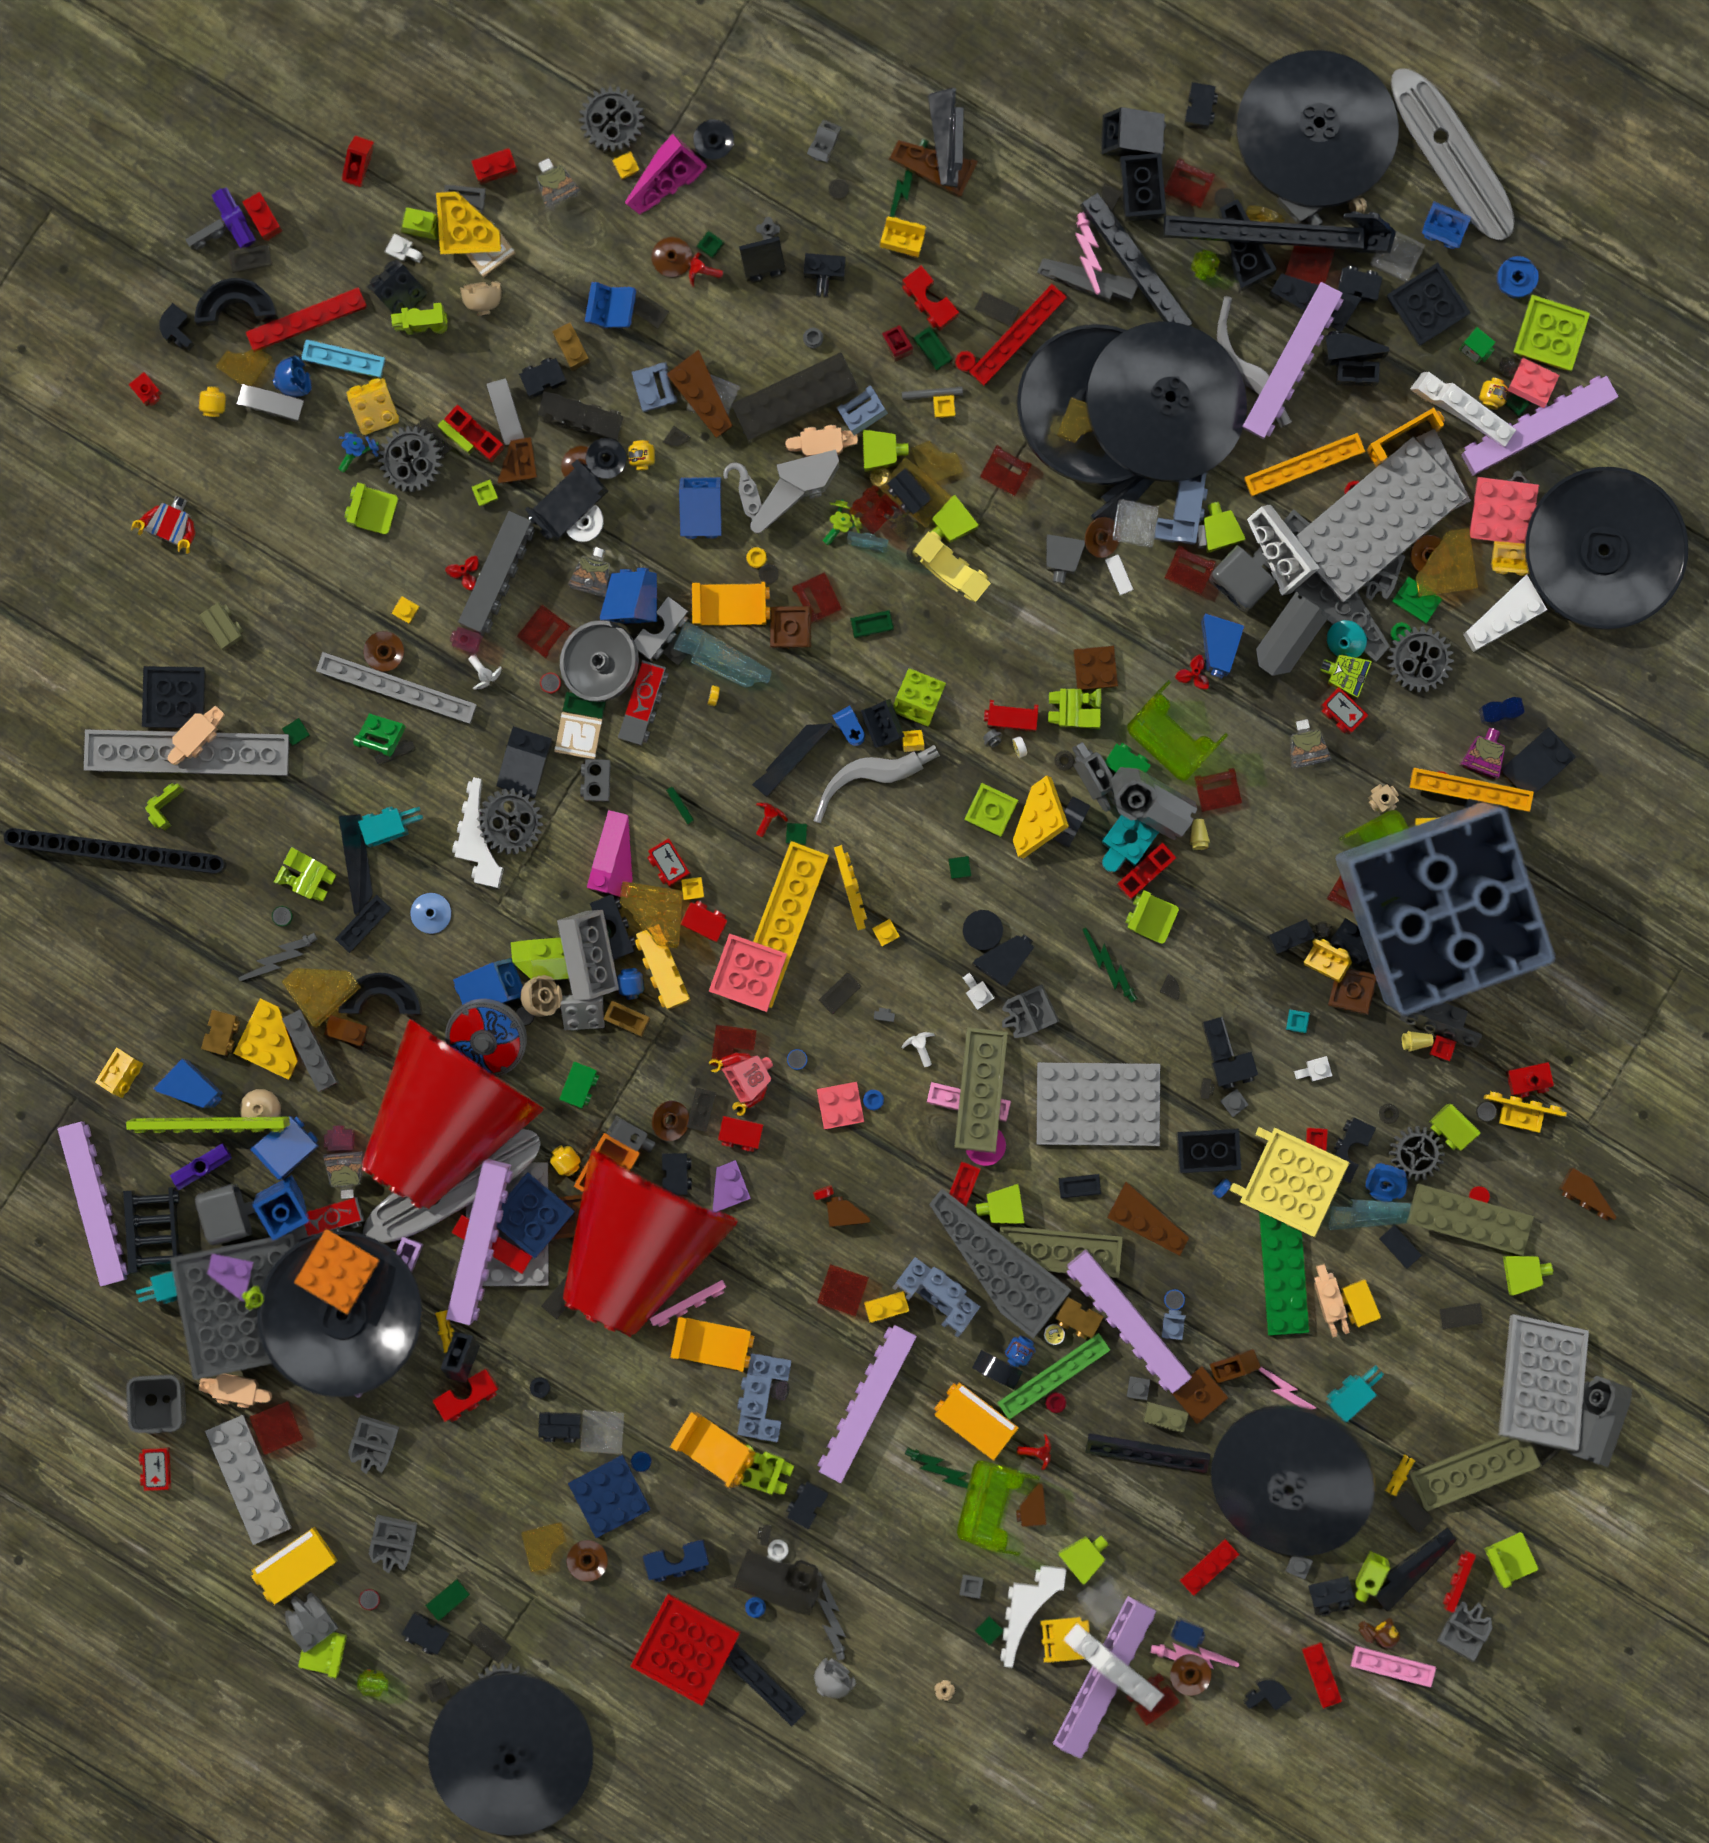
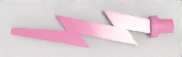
M1080 213L1077 215V226L1081 229L1083 235L1078 233L1075 235L1086 258L1080 256V259L1096 295H1099L1100 289L1093 269L1102 272V269L1091 246L1098 248V244L1089 228V220L1086 219L1085 213Z
M1262 1367L1258 1369L1259 1372L1281 1388L1272 1390V1392L1294 1405L1316 1409L1315 1406L1291 1393V1391L1298 1389Z
M1175 1643L1173 1645L1176 1652L1162 1644L1160 1646L1151 1645L1150 1653L1158 1654V1657L1165 1656L1174 1661L1183 1655L1195 1654L1206 1660L1212 1669L1213 1666L1209 1659L1235 1667L1239 1666L1237 1661L1199 1647L1201 1654Z

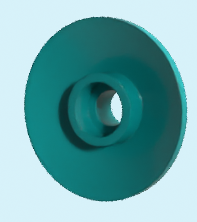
M1342 620L1333 624L1329 629L1327 643L1330 650L1336 656L1343 655L1357 658L1366 648L1367 637L1360 625L1350 620ZM1342 640H1346L1348 645L1343 644Z

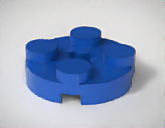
M1516 256L1508 259L1501 265L1497 273V283L1500 291L1513 298H1522L1529 295L1538 283L1536 267L1525 257ZM1516 272H1519L1520 276L1523 277V280L1515 282V279L1512 278V275H1515Z
M1378 1163L1367 1175L1366 1188L1371 1191L1370 1194L1375 1199L1391 1202L1394 1198L1400 1199L1406 1193L1408 1184L1407 1174L1405 1171L1394 1166ZM1384 1181H1387L1391 1184L1384 1185Z

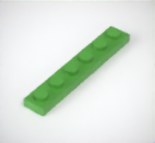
M1098 1333L997 1403L1007 1418L1011 1419L1109 1352L1110 1349Z

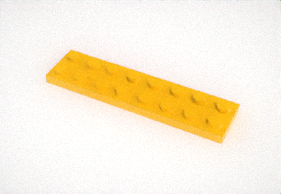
M792 841L786 852L753 940L755 943L787 954L769 1004L770 1008L774 1004L829 857L827 854Z

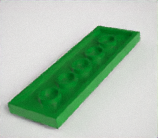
M1259 1212L1267 1334L1309 1333L1302 1231L1265 1213Z

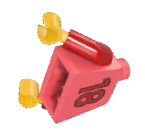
M733 1053L722 1057L720 1061L717 1059L709 1061L708 1064L718 1063V1067L712 1069V1072L719 1071L721 1066L725 1067L722 1071L740 1101L735 1102L732 1108L734 1110L739 1106L742 1107V1110L737 1112L738 1116L744 1115L745 1108H751L763 1100L768 1088L767 1084L771 1081L767 1070L773 1067V1063L768 1057L761 1060L757 1055Z

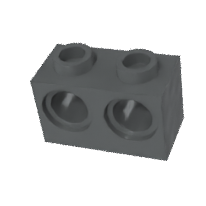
M585 759V764L581 765V776H585V783L581 784L580 796L584 797L585 802H610V760ZM594 765L601 767V773L598 776H593L590 773V769ZM595 785L599 786L601 789L598 796H591L590 788Z

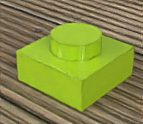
M491 480L471 487L479 507L498 500Z

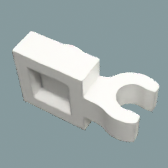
M396 234L393 235L385 251L387 254L403 262L408 257L420 263L423 257L422 253L411 249L413 246L412 242Z
M970 973L963 977L970 988L966 994L977 1010L994 999L983 981L977 985Z
M1327 1056L1307 1061L1308 1068L1294 1071L1296 1079L1310 1076L1311 1081L1332 1076Z

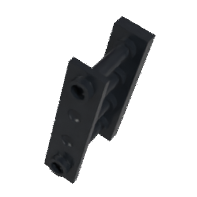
M175 1187L168 1188L169 1194L138 1196V1194H135V1190L123 1191L129 1273L140 1272V1268L145 1265L171 1264L170 1258L183 1255L179 1250L177 1204L180 1202L179 1191H176ZM169 1202L170 1214L141 1217L136 1215V1207L139 1204ZM171 1223V1235L141 1237L137 1233V1227H140V1225ZM172 1243L173 1255L139 1256L138 1247H141V1245Z

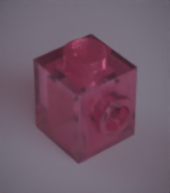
M458 627L457 631L453 630L450 642H452L451 646L455 649L477 655L483 636Z
M333 1126V1130H327V1134H324V1146L328 1147V1151L355 1150L354 1129L345 1130V1126Z

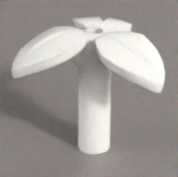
M475 655L469 658V661L477 670L481 683L473 687L474 690L489 686L490 681L494 682L499 677L502 667H499L493 673L488 668H485Z
M930 1032L919 1033L916 1037L912 1036L902 1045V1049L909 1044L916 1047L924 1067L932 1064L925 1048L926 1038L935 1036L934 1033Z

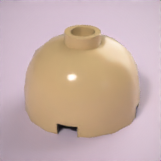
M482 282L460 288L463 303L469 310L478 311V315L490 314V310L496 308L500 303L502 291L499 282H492V286Z
M546 975L537 976L527 981L523 986L520 996L521 1003L524 1009L531 1015L537 1017L549 1016L554 1014L557 1008H560L562 1001L561 988L559 985L556 986L552 977Z
M255 1089L248 1092L240 1104L241 1117H280L281 1104L278 1098L272 1092L265 1089Z

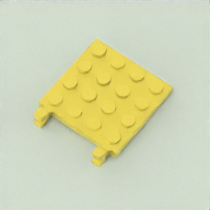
M1258 1127L1255 1135L1268 1140V1143L1247 1188L1232 1183L1230 1191L1243 1196L1240 1201L1241 1203L1315 1237L1350 1162L1277 1128H1274L1271 1133Z

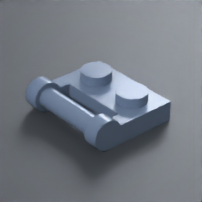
M666 362L632 372L643 412L678 402L667 376L668 365ZM658 372L666 398L661 400L653 375Z
M871 385L866 388L865 392L853 400L837 407L853 435L858 434L888 414ZM870 397L872 398V400H870L869 402L865 403L864 405H862L861 407H859L858 409H856V410L853 411L852 413L848 414L849 411H851L852 409H854L855 407H857L858 405H860L861 403H863L864 401H866V400L869 399Z

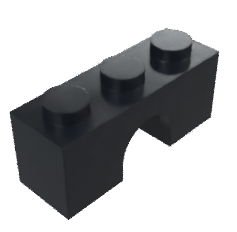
M609 895L591 902L592 911L603 910L605 920L612 921L616 926L615 935L609 939L613 961L635 953L634 948L637 946L633 935L629 936L626 930L630 928L626 916L621 917L619 910L622 909L619 898Z
M1352 1117L1351 1120L1347 1119L1342 1129L1345 1131L1343 1138H1338L1334 1146L1336 1150L1335 1156L1350 1162L1342 1178V1181L1351 1183L1359 1166L1349 1159V1147L1354 1143L1368 1146L1376 1130V1127L1355 1117Z

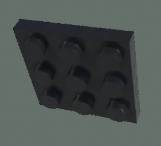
M1438 262L1386 295L1419 347L1471 314Z
M143 666L142 727L182 728L194 714L204 715L206 668Z

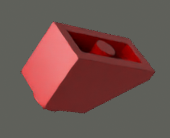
M354 136L347 148L341 181L361 187L371 160L374 146L373 141Z

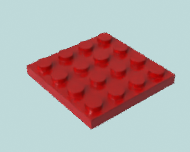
M668 1593L630 1667L703 1706L741 1632Z

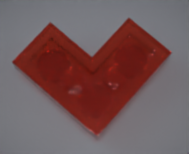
M716 1025L712 1059L720 1061L722 1057L733 1054L734 1048L754 1050L757 1030ZM713 1062L711 1065L718 1066V1063Z

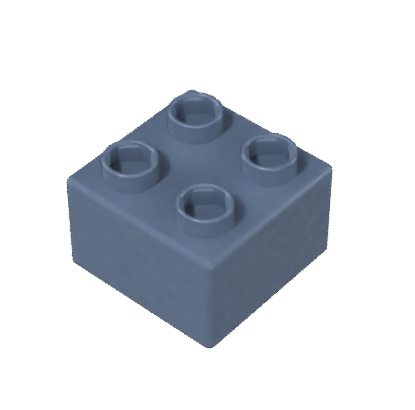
M1479 803L1349 849L1336 856V862L1385 1004L1403 1015L1548 965L1554 961V954L1506 812L1502 808L1487 803Z

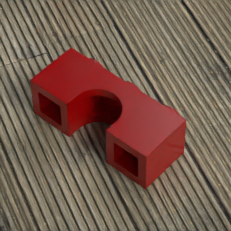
M922 265L902 280V290L908 297L912 296L915 299V306L921 313L924 311L927 314V321L933 328L937 327L940 331L959 316V311L947 296L940 302H931L927 299L925 293L934 285V280Z
M458 404L444 419L446 423L471 443L491 463L505 448L496 437L482 428Z
M1162 843L1118 882L1116 886L1130 900L1174 861L1176 857Z
M487 1368L468 1379L472 1386V1393L469 1398L460 1399L451 1389L432 1400L444 1421L450 1419L452 1423L462 1416L460 1412L468 1409L470 1412L480 1406L478 1401L483 1398L488 1401L497 1395L495 1391L499 1387Z

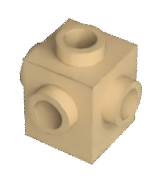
M1379 784L1371 790L1372 795L1368 797L1370 800L1369 805L1375 812L1378 811L1381 814L1385 811L1388 814L1397 807L1395 803L1399 801L1397 798L1399 794L1393 786L1389 787L1386 784L1382 787ZM1383 794L1389 798L1387 802L1382 801L1381 796Z

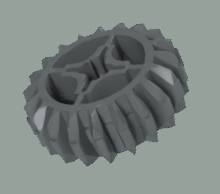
M1415 1126V1132L1412 1131L1411 1127H1407L1408 1134L1406 1135L1401 1130L1402 1138L1394 1137L1398 1144H1390L1391 1147L1396 1148L1395 1151H1389V1155H1395V1158L1391 1159L1390 1163L1397 1162L1398 1164L1394 1167L1401 1168L1407 1172V1180H1410L1412 1175H1414V1181L1419 1180V1175H1421L1422 1180H1426V1173L1433 1177L1432 1169L1435 1171L1440 1170L1436 1163L1443 1164L1444 1162L1438 1159V1156H1445L1444 1152H1438V1149L1443 1148L1444 1145H1436L1440 1137L1432 1139L1435 1132L1431 1131L1427 1135L1428 1128L1426 1127L1422 1129V1132H1420L1419 1126ZM1414 1136L1419 1137L1415 1146H1403L1405 1141ZM1425 1139L1432 1147L1433 1156L1424 1151ZM1419 1148V1153L1426 1157H1417V1160H1415V1155L1407 1150L1413 1151ZM1401 1151L1408 1154L1410 1158L1409 1168L1405 1166L1401 1159ZM1420 1160L1431 1162L1425 1169L1414 1171Z

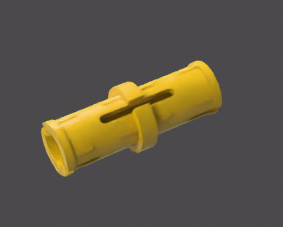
M448 1310L435 1313L439 1327L437 1332L441 1336L444 1353L448 1350L453 1337L452 1332H454V1328H451L450 1320L446 1319Z
M1403 1455L1396 1471L1393 1470L1392 1472L1394 1475L1385 1489L1386 1492H1391L1392 1495L1397 1496L1404 1480L1407 1481L1408 1479L1406 1476L1415 1462L1414 1459H1409L1408 1456Z

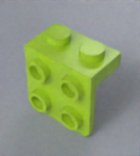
M357 482L356 487H353L351 490V506H347L344 518H347L346 522L355 527L385 535L388 534L398 497L368 488L365 484Z
M171 783L164 788L163 791L165 793L159 797L154 796L147 802L148 806L145 809L150 814L148 819L157 829L167 830L171 827V824L159 809L185 790L180 784L174 785Z
M1143 890L1141 894L1137 893L1133 902L1136 907L1134 912H1129L1125 923L1128 924L1126 929L1163 944L1168 937L1179 908Z

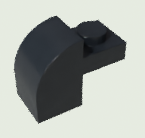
M172 303L160 318L159 327L162 336L168 343L175 338L173 342L181 349L186 347L190 351L194 346V343L181 332L191 319Z
M1073 796L1064 812L1069 827L1052 839L1069 847L1091 805Z
M983 1350L980 1351L972 1367L983 1375L1013 1390L1023 1373L1020 1369Z
M1261 1678L1254 1681L1259 1689H1252L1244 1695L1246 1698L1243 1702L1250 1709L1264 1698H1267L1276 1711L1292 1698L1277 1680Z

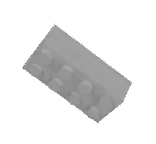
M603 910L584 911L557 920L573 1000L593 999L619 990Z

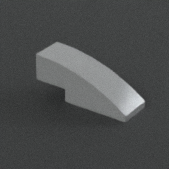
M506 378L488 383L487 388L505 446H507L511 440L524 438Z
M242 385L237 405L293 421L298 420L303 400L247 385Z

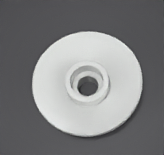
M594 505L567 531L571 538L586 542L598 536L603 527V515L598 506ZM588 519V525L584 526L583 521Z

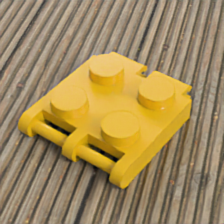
M1081 1617L1041 1620L1040 1625L1043 1627L1044 1638L1042 1639V1644H1044L1045 1649L1044 1662L1085 1659L1064 1638L1076 1624L1090 1633L1089 1621H1081ZM1046 1625L1049 1626V1637H1050V1638H1048V1636H1047V1626H1046ZM1048 1643H1050L1051 1657H1049Z

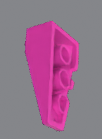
M672 134L658 149L625 203L640 215L658 204L664 196L677 192V188L693 182L707 165L685 143Z
M608 810L587 888L628 899L633 880L629 817L626 814Z

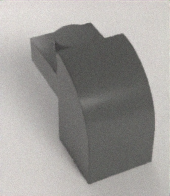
M823 120L818 127L814 141L810 145L807 154L814 160L828 162L842 127Z

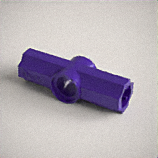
M227 187L217 190L212 197L221 212V217L228 230H231L240 249L251 246L256 240L246 223L247 220L240 207L236 205Z
M222 1143L172 1173L170 1177L177 1189L181 1190L232 1159L231 1154ZM199 1161H203L206 1165V1169L202 1173L196 1169Z

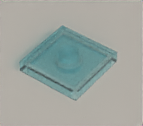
M851 531L848 532L847 537L848 545L885 553L888 550L889 540L875 537L876 535L870 533L860 534Z

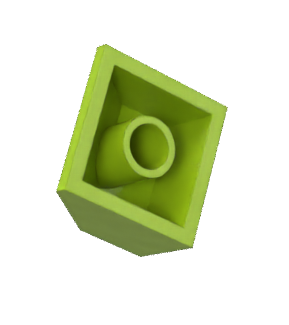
M1446 1104L1429 1121L1432 1124L1430 1128L1438 1136L1442 1134L1447 1139L1445 1143L1453 1151L1455 1149L1461 1151L1480 1134L1452 1104Z

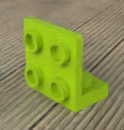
M909 668L893 704L896 714L929 727L946 683Z
M1521 1532L1484 1548L1497 1579L1503 1588L1511 1586L1512 1581L1538 1570L1533 1555Z
M333 1632L304 1653L302 1650L298 1667L327 1673L328 1677L336 1678L339 1676L347 1635Z

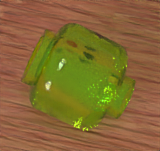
M1202 249V251L1195 253L1190 268L1195 272V277L1206 280L1207 277L1215 276L1220 260L1217 257V253Z
M367 1669L358 1676L357 1690L361 1692L362 1696L380 1697L383 1691L388 1689V1679L385 1678L382 1671Z

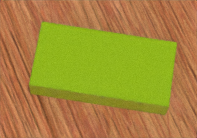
M444 420L438 424L439 429L469 455L475 450L471 443Z

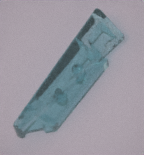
M686 621L674 649L693 655L691 663L744 687H750L755 682H769L772 672L770 669L690 622Z
M1351 1199V1207L1330 1206L1329 1229L1407 1223L1412 1203Z

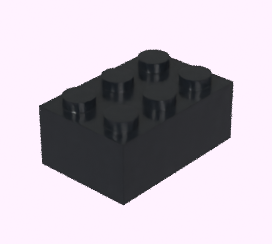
M1161 153L1121 156L1119 164L1124 221L1164 218L1166 215Z
M1239 1129L1176 1132L1178 1173L1242 1170Z

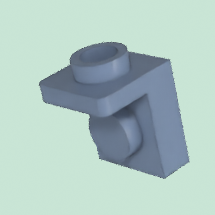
M1169 1309V1313H1164L1162 1338L1182 1340L1186 1316L1181 1315V1311Z

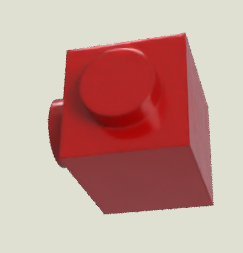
M145 372L128 384L146 406L149 404L152 406L160 400L161 391Z

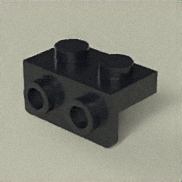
M891 699L861 710L875 748L889 745L905 737Z
M1345 918L1329 943L1336 949L1342 948L1346 950L1351 961L1362 966L1369 956L1359 927Z
M1348 1576L1308 1585L1315 1616H1326L1331 1614V1612L1339 1610L1347 1611L1355 1606L1354 1595Z

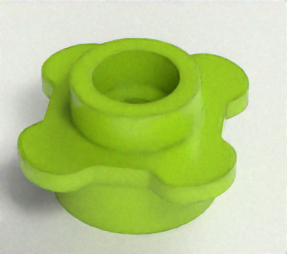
M253 1286L250 1291L242 1294V1299L245 1300L246 1308L249 1310L257 1308L263 1303L264 1297L260 1293L258 1286Z

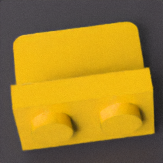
M385 378L373 379L369 384L354 386L350 391L346 392L351 409L363 435L399 422V417L389 394Z

